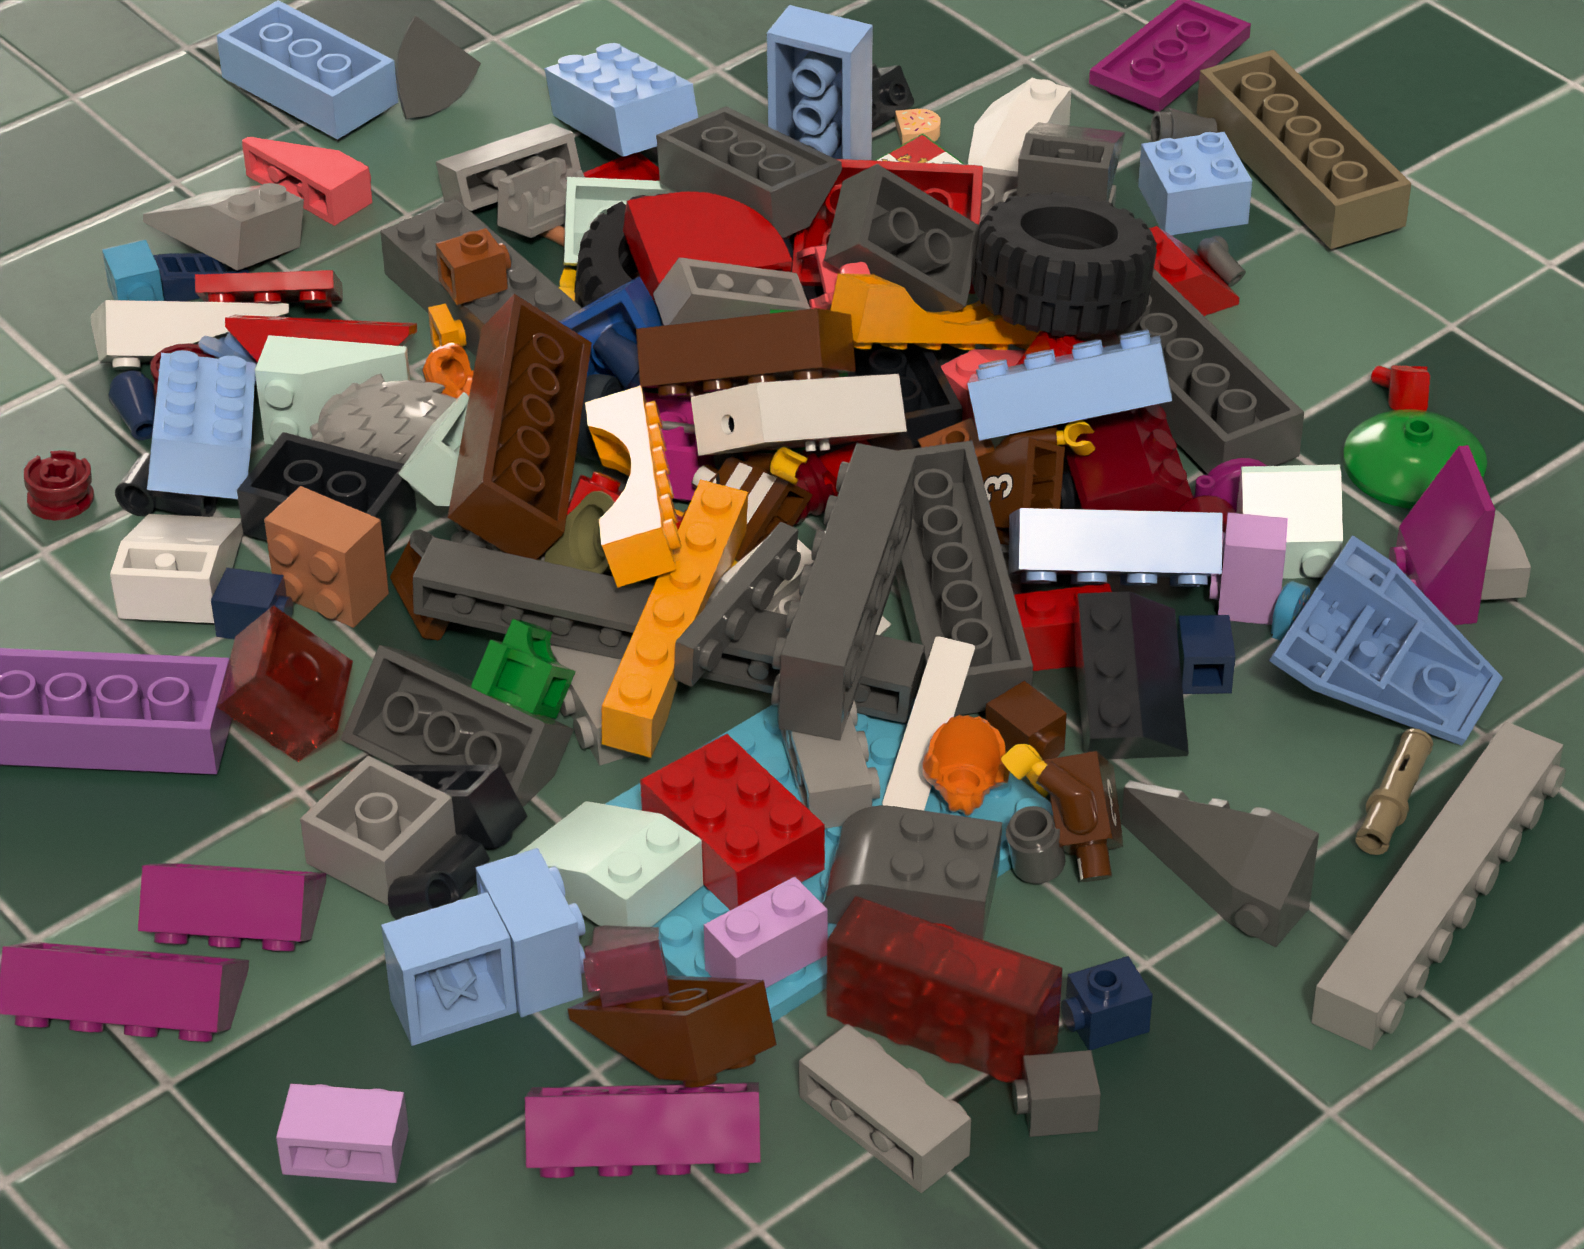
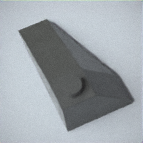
M1131 780L1124 786L1121 824L1230 925L1242 930L1249 936L1256 937L1277 947L1309 910L1319 833L1264 808L1255 807L1251 813L1230 809L1229 802L1226 800L1213 798L1208 804L1190 801L1182 791Z

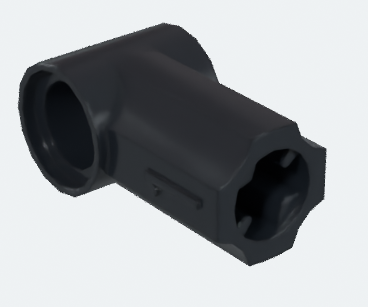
M150 453L140 455L115 489L117 502L127 512L136 516H147L157 508L186 516L212 517L216 512L219 498L147 490Z
M467 834L455 835L412 875L401 876L395 879L390 885L388 892V906L393 917L398 920L405 916H411L461 900V896L477 882L475 867L487 864L490 860L483 845L472 840Z

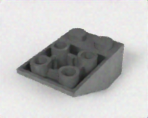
M1036 123L1026 132L1018 158L1017 195L1025 197L1027 193L1039 192L1041 195H1050L1051 192H1059L1067 196L1076 197L1078 194L1088 196L1089 199L1098 202L1101 200L1109 202L1125 132Z

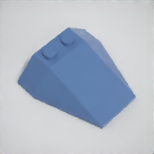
M1353 535L1269 658L1271 663L1313 691L1415 729H1420L1461 746L1467 740L1503 679L1394 562Z

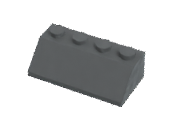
M727 106L656 135L660 184L676 192H706L741 202L766 218L775 227L783 240L790 238L791 234L811 225L842 171L841 161Z
M379 645L340 740L393 766L500 765L522 807H524L555 776L574 729L549 717L532 714L508 702L470 688L473 681L412 652Z

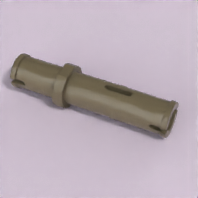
M1412 728L1403 732L1399 746L1386 770L1379 789L1374 790L1370 794L1366 803V818L1356 834V843L1364 852L1373 855L1385 853L1396 826L1404 823L1409 812L1407 801L1418 781L1425 761L1433 749V740L1425 731Z

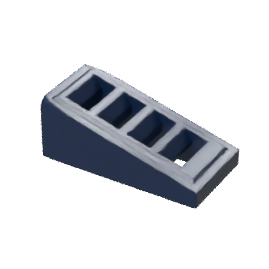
M204 253L153 255L160 272L164 301L186 302L199 299L200 297L195 293V274L249 273L247 267L240 270L234 269L235 272H226L233 270V268Z

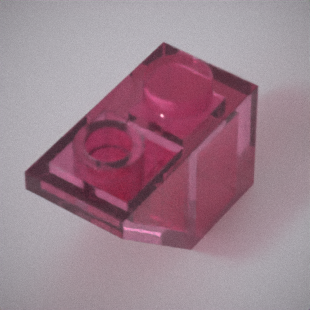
M609 925L594 927L592 945L584 946L586 959H583L588 990L589 992H600L602 1007L669 995V977L659 927Z

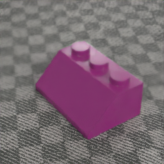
M180 863L142 865L138 931L155 932L154 942L187 944L188 934L208 936V946L241 947V938L262 939V949L295 951V941L301 942L312 939L326 885V873Z

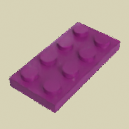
M1176 0L1092 67L1089 73V84L1106 90L1112 95H1118L1140 104L1146 109L1161 111L1199 80L1200 70L1216 66L1250 38L1251 23L1192 0Z

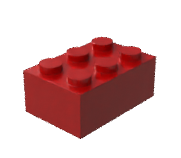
M728 734L640 779L642 811L663 814L702 840L703 884L729 910L744 904L793 877L803 882L825 870V824Z

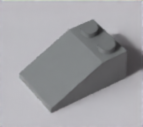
M266 183L257 186L205 192L143 214V222L235 270H240L300 247L304 199L286 191V188L282 185Z

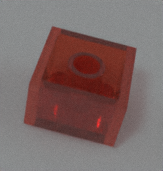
M273 605L235 636L217 707L268 741L272 746L299 762L337 733L353 661Z

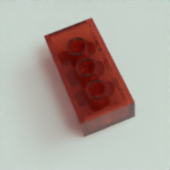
M855 896L827 939V1016L839 1020L845 1025L849 1024L852 1027H859L884 1036L895 1043L908 1045L939 1056L950 1063L961 1064L992 1075L1000 1081L1013 1083V1080L1022 1079L1023 1056L1051 1054L1058 1044L1063 968Z

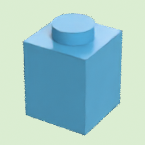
M146 240L102 249L107 282L114 300L164 301L159 268Z

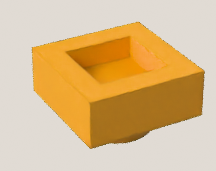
M446 303L428 307L431 344L434 350L447 343H456L462 347L466 346V334L460 319H453Z

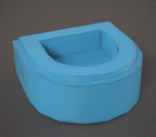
M1290 581L1284 586L1274 609L1271 630L1272 638L1280 641L1283 639L1310 598L1309 586L1295 581Z

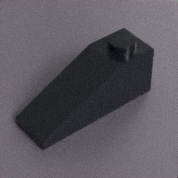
M395 765L393 767L451 796L456 835L467 834L475 842L481 843L486 850H493L506 844L513 836L512 831L527 817L500 765Z

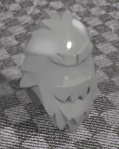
M378 374L360 385L352 383L341 394L333 395L322 408L318 423L310 426L313 436L312 440L405 464L431 425L457 398L443 394L442 391L445 389V386L439 383L422 382L420 380L385 382L382 374Z

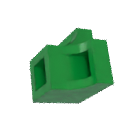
M512 618L503 642L490 639L470 688L487 696L508 702L532 714L556 719L576 671L560 664L554 658L550 646L551 631L536 624Z

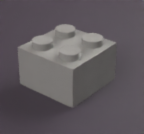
M369 755L300 818L306 863L387 906L388 892L393 881L401 876L412 875L456 835L451 796Z

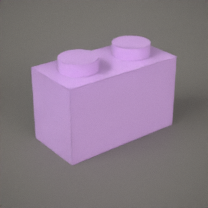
M1228 512L1226 533L1222 532V574L1212 576L1209 599L1219 600L1218 615H1229L1230 621L1272 625L1274 609L1282 588L1288 518Z
M793 877L704 924L705 970L714 978L764 980L765 988L828 955V909L796 877Z
M290 1084L276 1136L282 1174L396 1183L409 1130L404 1092L387 1091L377 1088L331 1087L323 1084Z

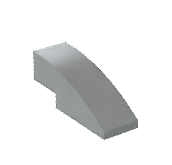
M1496 510L1481 600L1523 598L1527 594L1531 566L1515 530L1509 521Z

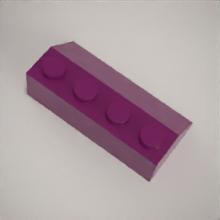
M45 942L3 946L0 971V1014L15 1015L14 1025L49 1027V1018L70 1020L69 1030L103 1032L104 1023L124 1025V1034L130 1036L157 1037L158 1028L179 1029L178 1039L209 1042L212 1041L213 1032L218 1033L231 1029L247 977L249 960Z
M759 1082L712 1083L696 1088H687L684 1084L532 1087L525 1096L526 1168H540V1177L544 1178L575 1176V1167L598 1166L599 1176L609 1177L632 1175L633 1166L656 1165V1174L658 1175L690 1174L691 1164H714V1173L720 1174L749 1172V1163H761Z

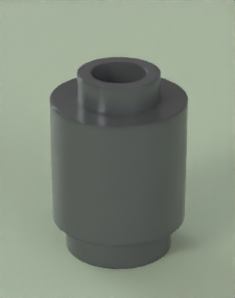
M1028 806L1018 810L1012 816L1006 829V839L1013 870L1020 879L1029 883L1038 884L1051 881L1062 872L1066 862L1064 850L1059 847L1060 829L1055 828L1054 816L1038 806Z

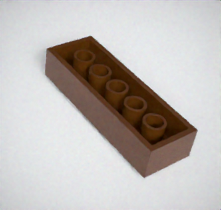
M516 294L481 328L447 518L456 522L463 529L473 532L498 547L504 553L537 560L565 532L592 342Z

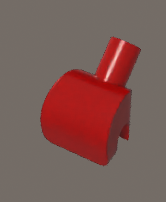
M1392 365L1391 369L1382 366L1374 368L1371 380L1374 384L1389 388L1388 405L1392 409L1427 411L1430 374L1427 371V366Z

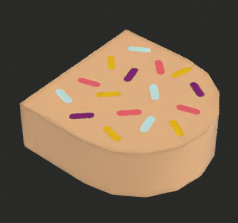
M926 109L895 111V125L901 145L922 133L934 142L940 137L941 119L933 111Z

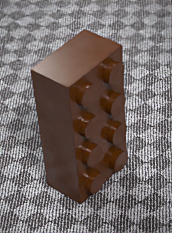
M815 308L636 329L640 386L658 389L659 397L677 396L679 399H685L706 394L705 392H716L758 382L838 378L839 374L855 372L851 314Z

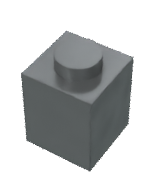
M1092 1051L1023 1056L1022 1079L1013 1080L1012 1090L1016 1115L1025 1114L1029 1136L1036 1137L1098 1131L1101 1093Z

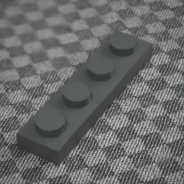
M780 522L676 640L675 680L692 687L706 670L712 671L717 666L723 650L733 639L737 641L743 636L749 620L759 609L764 610L768 607L779 585L784 580L789 581L793 578L801 560V554L797 551V528Z

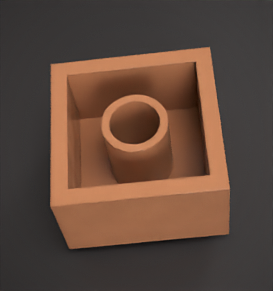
M302 486L264 519L272 574L284 575L286 596H290L293 602L316 611L326 618L334 619L354 628L389 594L381 519Z

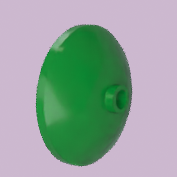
M1402 409L1378 414L1356 426L1345 441L1343 465L1350 480L1367 495L1389 505L1412 509L1458 446L1469 445L1483 481L1487 468V456L1480 441L1457 421L1430 411Z

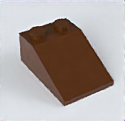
M645 974L567 1008L571 1021L658 1079L683 1081L684 1086L687 1088L712 1084L718 1079L717 1073L725 1069L749 1066L756 1062L755 1055L777 1045L764 980Z

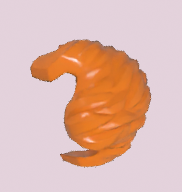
M447 343L433 350L427 357L422 370L425 382L444 385L445 389L442 393L454 398H458L463 392L469 396L474 370L470 368L468 355L464 348L456 343Z
M969 715L951 717L947 723H943L936 730L924 756L922 772L926 781L933 785L948 803L949 811H959L964 813L965 816H969L975 809L981 807L984 796L989 794L991 789L1008 783L1010 771L1001 761L1002 756L1006 753L1005 742L998 729L991 726L988 720L982 719L980 716L974 718Z

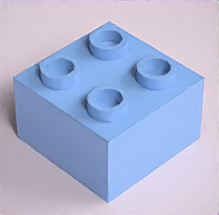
M1205 132L1197 136L1176 139L1164 138L1156 142L1141 144L1138 187L1162 230L1170 235H1178L1248 224L1252 179L1225 132Z
M538 848L475 867L478 895L488 892L510 936L516 1008L520 1017L582 998L581 974L588 972V964L584 950L579 942V936L585 935V924L576 903L568 905L565 899V887L556 866L549 868Z
M488 892L457 900L453 903L411 916H405L381 925L390 1000L411 1046L517 1013L511 940Z

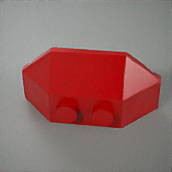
M237 314L225 317L226 329L257 362L268 335L403 346L417 333V323Z

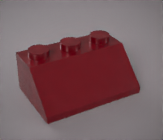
M1158 404L1082 419L1091 426L1094 433L1080 434L1076 442H1091L1095 446V450L1089 455H1078L1069 445H1063L1083 509L1177 512L1182 504L1193 498L1187 480V473L1183 469L1176 448L1177 444L1172 437L1166 419V413ZM1068 423L1058 424V431L1064 430Z

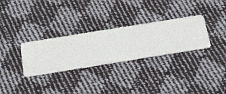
M939 636L935 638L882 802L883 805L917 810L925 809L932 785L926 781L923 775L922 762L933 734L943 723H947L951 717H954L975 650L973 644Z

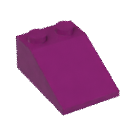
M1469 445L1458 446L1400 524L1396 547H1391L1389 551V560L1394 562L1453 625L1477 623L1496 511Z

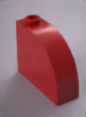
M675 192L656 196H643L638 199L627 200L623 232L640 277L655 304L654 291L679 257L791 272L792 258L781 235L766 218L741 202L706 192Z

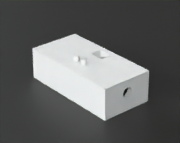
M899 374L758 382L691 397L698 456L778 450L782 447L788 449L806 447V452L816 451L815 446H820V451L830 450V445H840L907 431Z

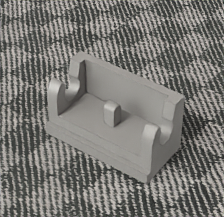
M555 157L498 180L497 225L532 238L564 224L567 182L565 160ZM578 170L573 173L572 177L585 176L582 170Z

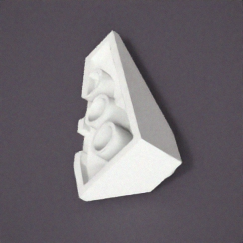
M1031 78L994 101L974 126L967 165H981L988 168L1018 172V158L1026 132L1038 122L1070 125L1071 88L1057 85L1050 80Z
M105 300L91 314V326L99 362H112V368L116 370H136L141 368L140 363L151 361L158 352L166 347L186 343L198 345L204 336L216 339L226 337L229 331L225 327V317L235 314L284 317L289 313V304Z

